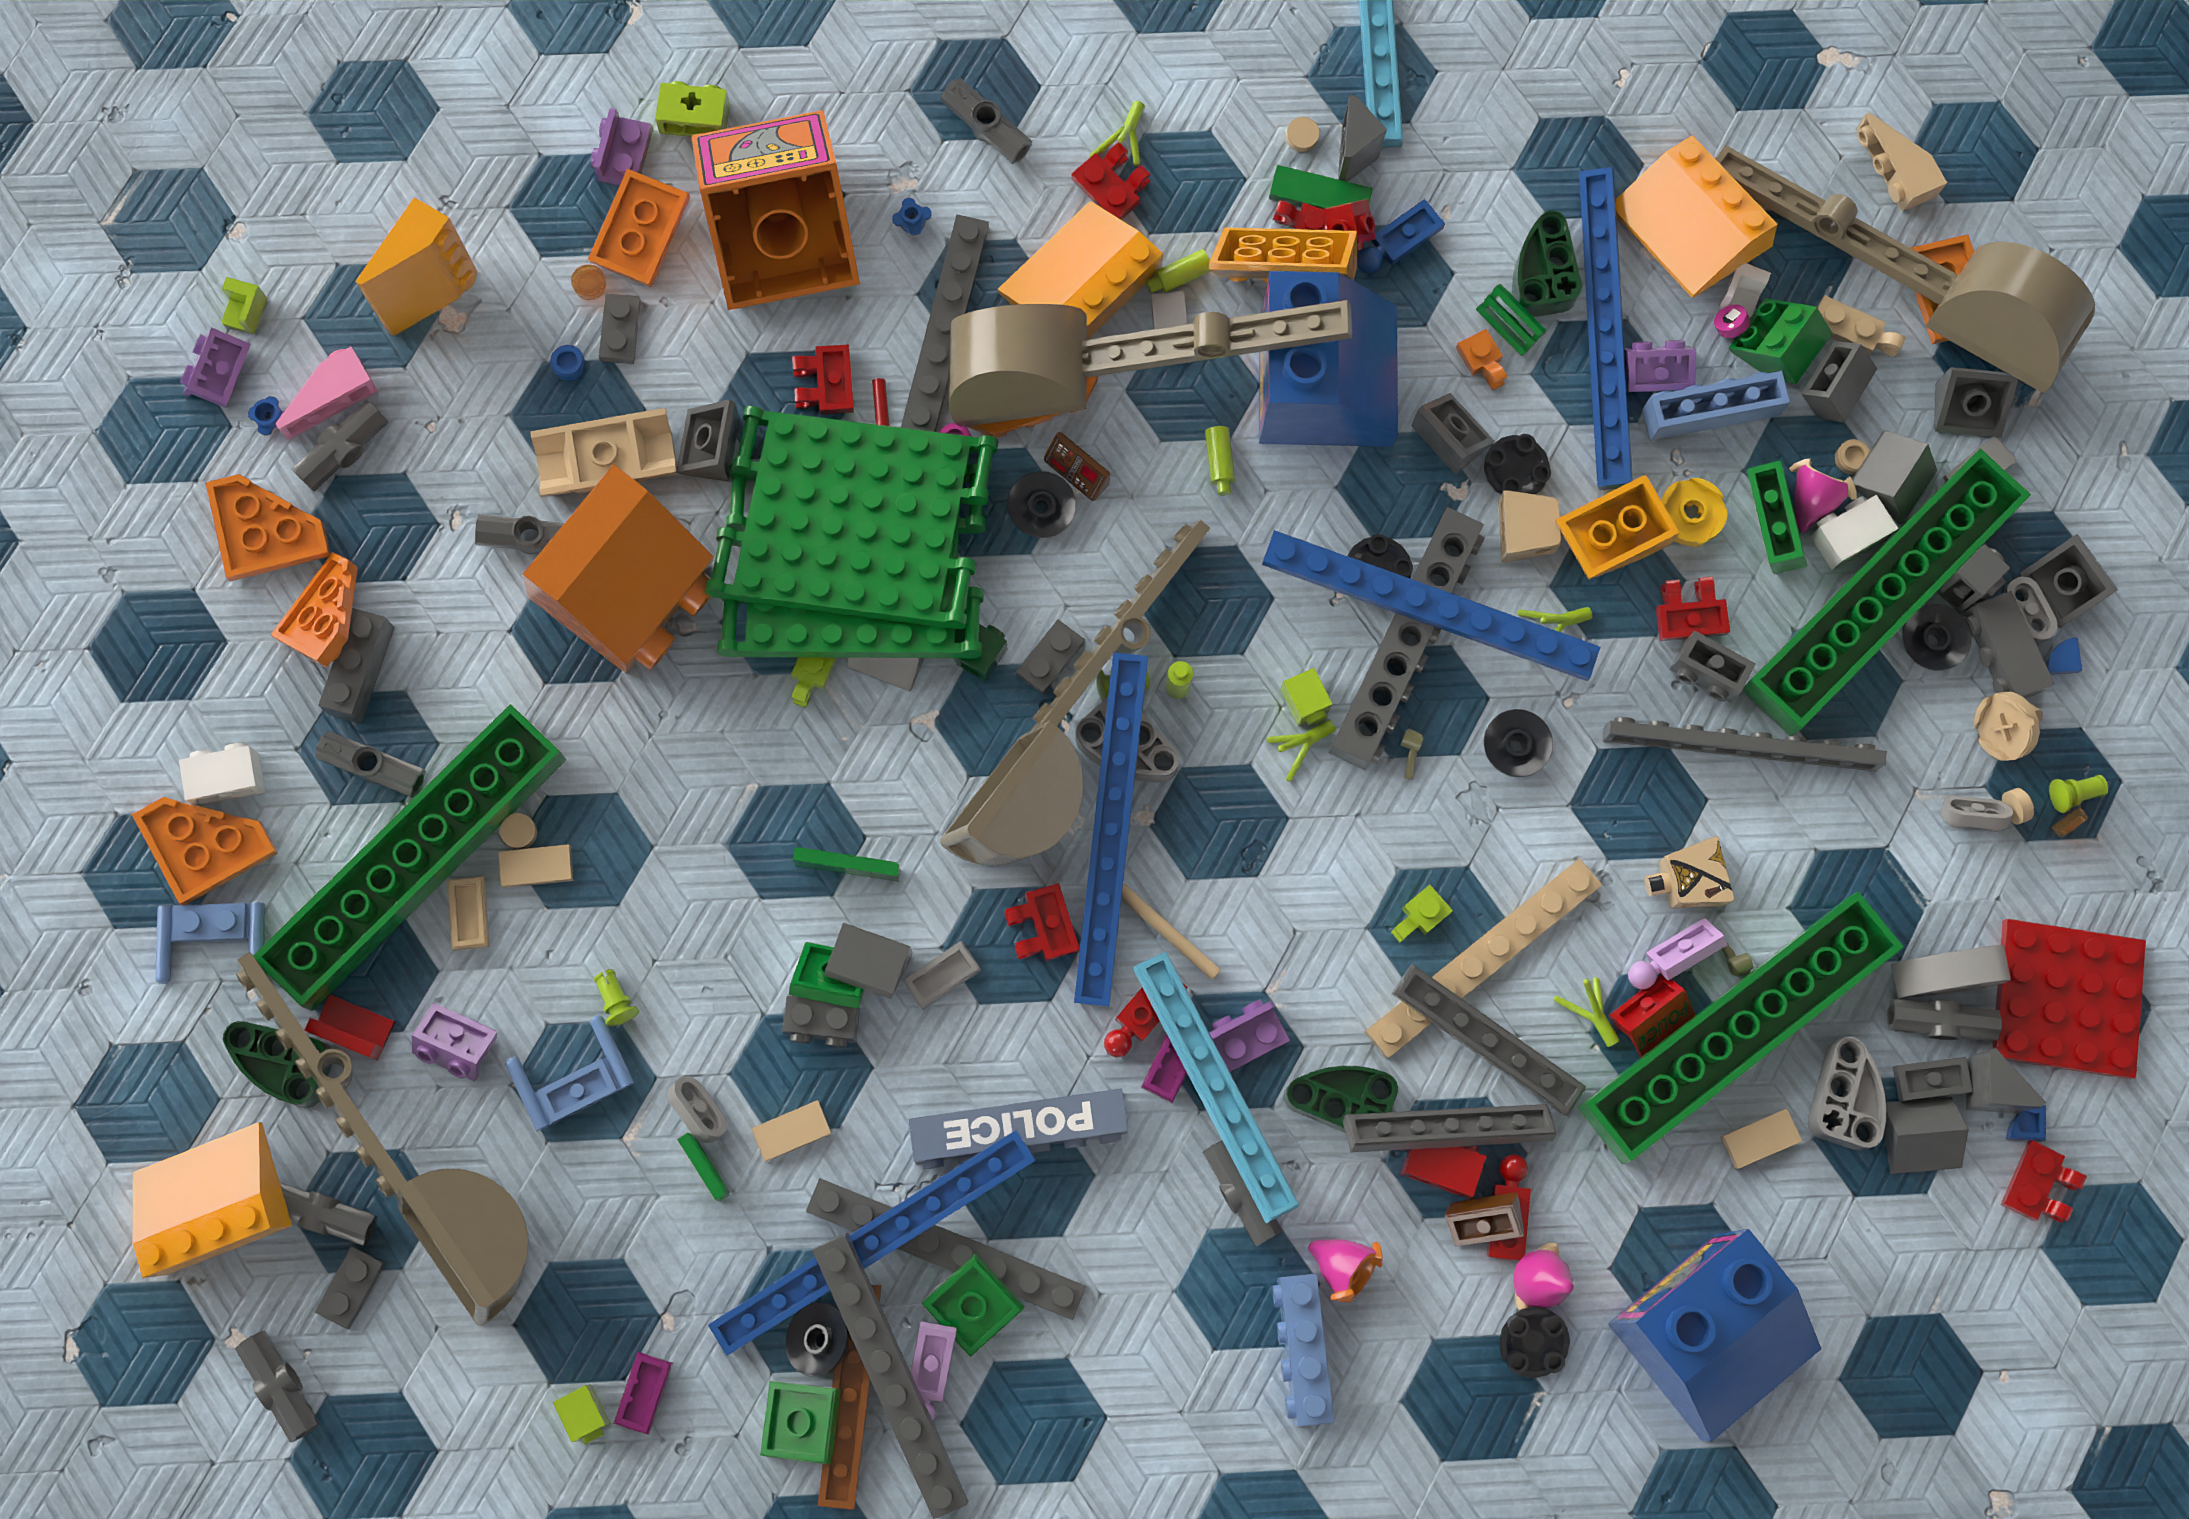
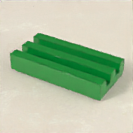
M1502 284L1496 285L1493 292L1476 308V311L1521 356L1525 355L1547 331ZM1498 297L1535 333L1533 336L1496 300ZM1489 307H1491L1526 342V344Z
M688 1132L678 1138L679 1144L714 1199L720 1202L730 1195L729 1189L698 1140Z

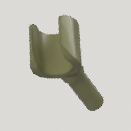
M1411 729L1405 731L1400 746L1410 749L1404 777L1406 779H1413L1417 753L1423 742L1422 735Z
M1728 943L1726 947L1721 949L1727 958L1728 969L1732 975L1741 976L1750 973V970L1753 969L1752 960L1747 953L1736 956Z

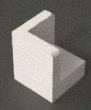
M1747 263L1737 268L1731 275L1719 308L1723 309L1734 304L1741 305L1745 308L1749 318H1751L1759 296L1767 285L1771 273Z

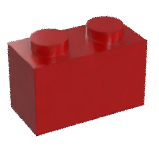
M1478 1146L1408 1149L1400 1175L1469 1199L1474 1196L1486 1156L1478 1153Z

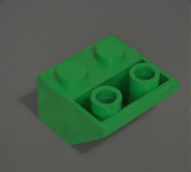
M1765 298L1751 316L1747 330L1735 338L1729 346V350L1759 372L1773 373L1782 371L1785 382L1797 384L1833 333L1818 307Z

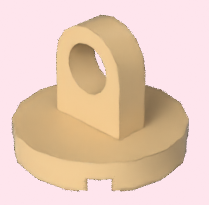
M1999 692L1983 699L1976 709L1974 728H1978L1980 735L1977 739L1982 748L1994 758L2001 761L2020 759L2030 754L2037 745L2040 734L2039 724L2042 720L2043 712L2024 697L2014 692Z

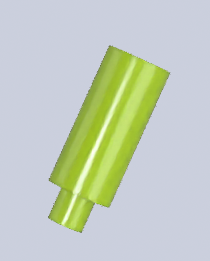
M1200 249L1154 271L1155 277L1145 282L1148 291L1151 294L1160 289L1163 293L1169 292L1211 272L1209 270L1210 259L1207 253Z
M1215 426L1205 430L1210 479L1212 485H1217L1218 495L1225 496L1231 494L1230 484L1235 482L1230 432L1226 426Z
M1183 661L1175 662L1168 670L1165 688L1167 694L1172 698H1184L1190 691L1193 669L1188 663Z

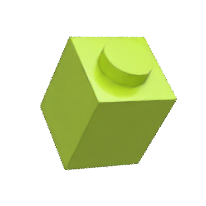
M1315 668L1283 681L1280 690L1298 726L1305 722L1312 726L1327 718L1326 713L1329 712L1332 702Z
M592 1384L584 1385L553 1402L572 1443L582 1439L584 1445L589 1444L604 1436L602 1428L611 1424Z

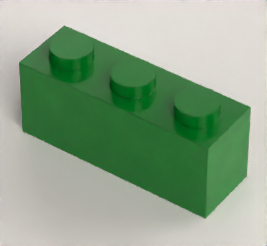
M1781 460L1747 469L1766 553L1773 574L1807 567L1804 548Z

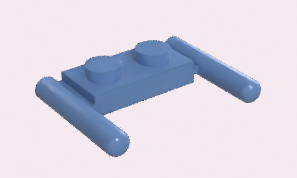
M265 903L159 906L157 912L156 982L167 984L170 981L171 942L249 939V952L254 955L264 945Z
M594 1016L590 1020V1024L606 1058L597 1060L537 1090L535 1093L520 1060L517 1057H511L506 1061L505 1065L536 1132L634 1084L603 1016Z

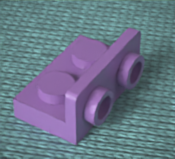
M609 109L607 118H602L600 123L599 137L601 141L599 148H594L591 155V167L594 168L598 181L620 185L627 169L642 173L653 133L651 123L619 117L617 109Z
M212 327L206 336L199 334L192 353L198 355L194 366H186L180 381L181 384L186 385L183 395L189 397L193 394L225 408L251 344Z
M1685 340L1665 341L1664 347H1652V342L1647 341L1632 342V348H1625L1628 392L1684 390L1695 385L1696 349L1685 346Z
M1261 999L1242 1008L1244 1015L1234 1020L1229 1015L1211 1024L1213 1031L1209 1032L1229 1072L1290 1041L1273 1010L1275 1006L1272 1001L1263 1004Z
M433 1003L412 1034V1053L422 1062L427 1064L435 1063L446 1068L452 1075L458 1078L466 1077L476 1081L479 1076L480 1064L497 1039V1031Z

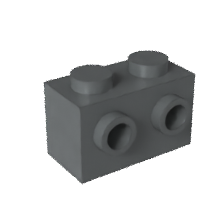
M1833 340L1801 395L1817 418L1846 422L1877 371V367L1862 344Z
M1984 544L1936 592L1961 614L1973 603L1985 601L2000 589L2006 582L2002 576L2010 567L2005 563L2003 556L1998 551Z
M1694 630L1684 641L1669 670L1677 673L1676 677L1682 682L1689 685L1697 684L1706 689L1707 694L1713 699L1731 702L1741 693L1756 663Z
M786 996L782 1032L785 1036H790L791 1042L811 1044V1039L826 1040L825 1045L845 1048L847 1043H856L860 1007L855 1009L802 997Z

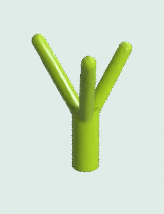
M1134 101L1123 126L1089 155V158L1095 153L1100 155L1116 140L1120 143L1124 142L1129 134L1133 163L1135 166H1139L1140 158L1136 128L1145 105L1140 101Z
M1589 607L1563 614L1521 609L1517 611L1518 616L1540 619L1542 624L1557 623L1558 625L1554 630L1562 632L1567 626L1592 619V611Z
M1330 719L1304 734L1267 737V743H1285L1278 746L1279 752H1284L1304 744L1286 776V781H1292L1312 744L1336 731V727Z
M1598 977L1593 978V988L1589 979L1583 980V985L1594 1014L1560 996L1554 997V1002L1592 1021L1607 1047L1620 1041L1604 1014Z

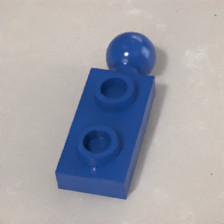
M1425 199L1375 234L1376 239L1371 241L1376 247H1364V249L1358 252L1357 267L1364 273H1374L1381 267L1384 257L1391 266L1443 230L1445 226L1444 221Z

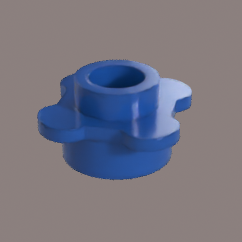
M905 198L902 201L900 211L892 216V221L895 226H900L905 232L916 236L922 232L926 220L931 218L932 213L929 207H921L915 203L913 198ZM914 214L915 218L910 219L909 215Z
M269 396L259 400L248 411L249 419L256 422L258 432L261 435H270L272 430L277 427L276 422L284 413L278 406L279 401L276 397ZM268 413L271 414V417L269 419L265 417Z

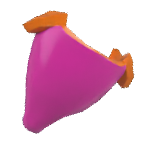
M1344 1239L1315 1240L1308 1246V1251L1319 1265L1322 1276L1335 1292L1331 1294L1330 1300L1346 1303L1354 1301L1353 1298L1362 1291L1372 1276L1376 1265L1379 1268L1382 1267L1383 1254L1381 1245L1378 1242H1373L1372 1248Z

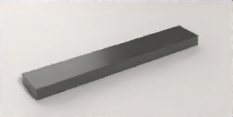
M1413 964L1409 966L1391 993L1564 1116H1568L1586 1088L1584 1084Z
M1548 1104L1345 1115L1343 1119L1350 1153L1553 1141L1557 1135Z

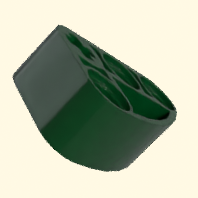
M1556 210L1546 211L1537 219L1523 243L1514 267L1512 295L1533 317L1569 311L1574 306L1582 290L1568 223L1565 216ZM1550 227L1555 230L1556 234L1550 235L1543 228ZM1556 257L1564 265H1555L1551 262L1550 258ZM1531 293L1535 295L1539 301H1529L1524 294Z
M236 1021L226 1027L223 1033L224 1045L239 1070L255 1086L278 1100L303 1108L313 1107L320 1102L315 1092L320 1087L313 1077L306 1079L296 1065L295 1061L299 1059V1056L294 1049H284L280 1055H273L272 1046L278 1040L275 1032L279 1029L245 1021ZM248 1030L251 1035L250 1041L245 1047L240 1048L237 1043L238 1037L243 1031ZM309 1037L319 1053L332 1049L327 1043ZM332 1064L323 1071L327 1077H329ZM307 1081L310 1091L305 1098L299 1100L296 1095V1089L301 1082Z
M1335 1066L1316 1070L1296 1078L1286 1087L1283 1097L1285 1104L1292 1111L1345 1133L1343 1125L1345 1115L1391 1112L1398 1093V1084L1389 1073L1374 1068ZM1374 1081H1382L1388 1086L1389 1094L1386 1099H1378L1373 1095L1371 1087ZM1295 1086H1304L1308 1089L1310 1100L1307 1104H1298L1294 1101L1292 1089ZM1333 1099L1341 1103L1343 1113L1340 1118H1331L1326 1113L1325 1104L1328 1100Z

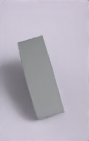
M1108 697L1077 724L1075 731V742L1078 749L1099 766L1101 765ZM1142 714L1140 731L1147 734L1149 741L1144 745L1138 746L1135 780L1168 782L1177 773L1179 755L1173 746ZM1086 729H1095L1099 732L1100 738L1096 742L1090 743L1086 742L1081 734ZM1164 756L1171 760L1173 766L1169 770L1162 771L1155 767L1153 761L1158 757Z
M2004 945L1941 953L1891 964L1897 999L1984 989L2011 981Z
M1849 1036L1834 1041L1825 1052L1807 1125L1810 1132L1822 1140L1853 1150L1874 1147L1881 1142L1886 1124L1884 1087L1874 1059L1865 1044L1860 1039ZM1842 1045L1851 1050V1063H1847L1841 1058L1840 1049ZM1833 1079L1840 1081L1844 1089L1841 1097L1836 1096L1831 1090ZM1830 1115L1829 1121L1834 1122L1833 1127L1826 1128L1828 1123L1823 1122L1824 1116ZM1858 1124L1864 1125L1868 1130L1869 1135L1866 1142L1861 1141L1857 1137L1856 1128Z

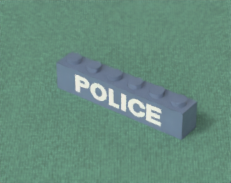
M1122 1088L909 1119L914 1163H922L923 1169L944 1167L943 1160L958 1158V1164H962L1016 1129L1032 1154L1051 1151L1050 1145L1064 1143L1065 1149L1086 1146V1140L1100 1138V1144L1122 1141L1121 1135L1128 1133Z

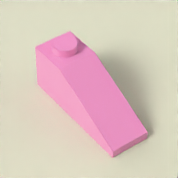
M352 347L336 350L328 356L327 360L321 362L278 419L276 425L287 440L378 392Z

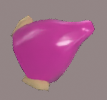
M1810 459L1796 462L1789 468L1791 472H1797L1794 487V511L1799 532L1805 533L1819 519L1837 509L1848 496L1852 500L1857 499L1854 481L1850 476L1845 481L1830 477L1810 466L1812 464Z
M1547 1243L1536 1251L1528 1252L1516 1264L1513 1283L1515 1302L1519 1310L1533 1306L1542 1308L1558 1306L1573 1291V1278L1568 1265L1559 1257L1558 1243Z

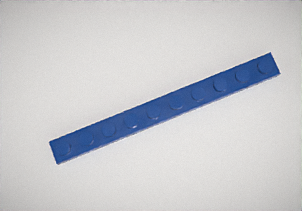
M1612 167L1579 172L1596 474L1599 491L1617 489L1633 481L1615 181Z
M1275 530L1262 562L1263 566L1585 681L1591 678L1601 646Z
M1113 652L1074 1003L1110 1006L1148 666V656Z
M1017 1129L850 1234V1239L864 1269L1036 1161ZM814 1257L708 1324L726 1356L830 1291L816 1258Z

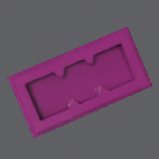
M1166 1035L1141 1088L1173 1103L1187 1072L1168 1035Z
M637 1352L613 1424L647 1435L650 1434L673 1362Z

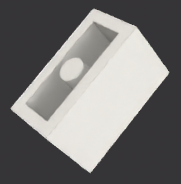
M1877 495L1866 501L1863 497H1859L1845 506L1847 512L1838 517L1833 512L1816 523L1819 528L1810 537L1831 570L1887 540L1899 529Z
M233 743L225 746L223 751L212 753L210 750H200L190 753V758L180 759L179 765L185 801L194 806H204L265 793L259 753L251 746H246L245 743Z

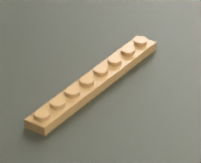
M1579 858L1432 978L1460 998H1463L1602 884ZM1400 1002L1369 1027L1365 1034L1382 1055L1388 1059L1432 1022L1405 1003Z

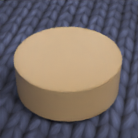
M1308 117L1295 118L1288 125L1286 142L1295 151L1307 152L1317 144L1320 133L1319 127L1315 121Z
M1851 439L1845 441L1835 453V463L1843 473L1855 475L1870 449L1860 440Z
M2015 788L2002 795V802L2008 804L2013 810L2011 822L2021 824L2033 818V802L2024 790Z
M515 813L504 819L500 827V835L509 847L516 850L526 849L536 840L537 827L529 816Z

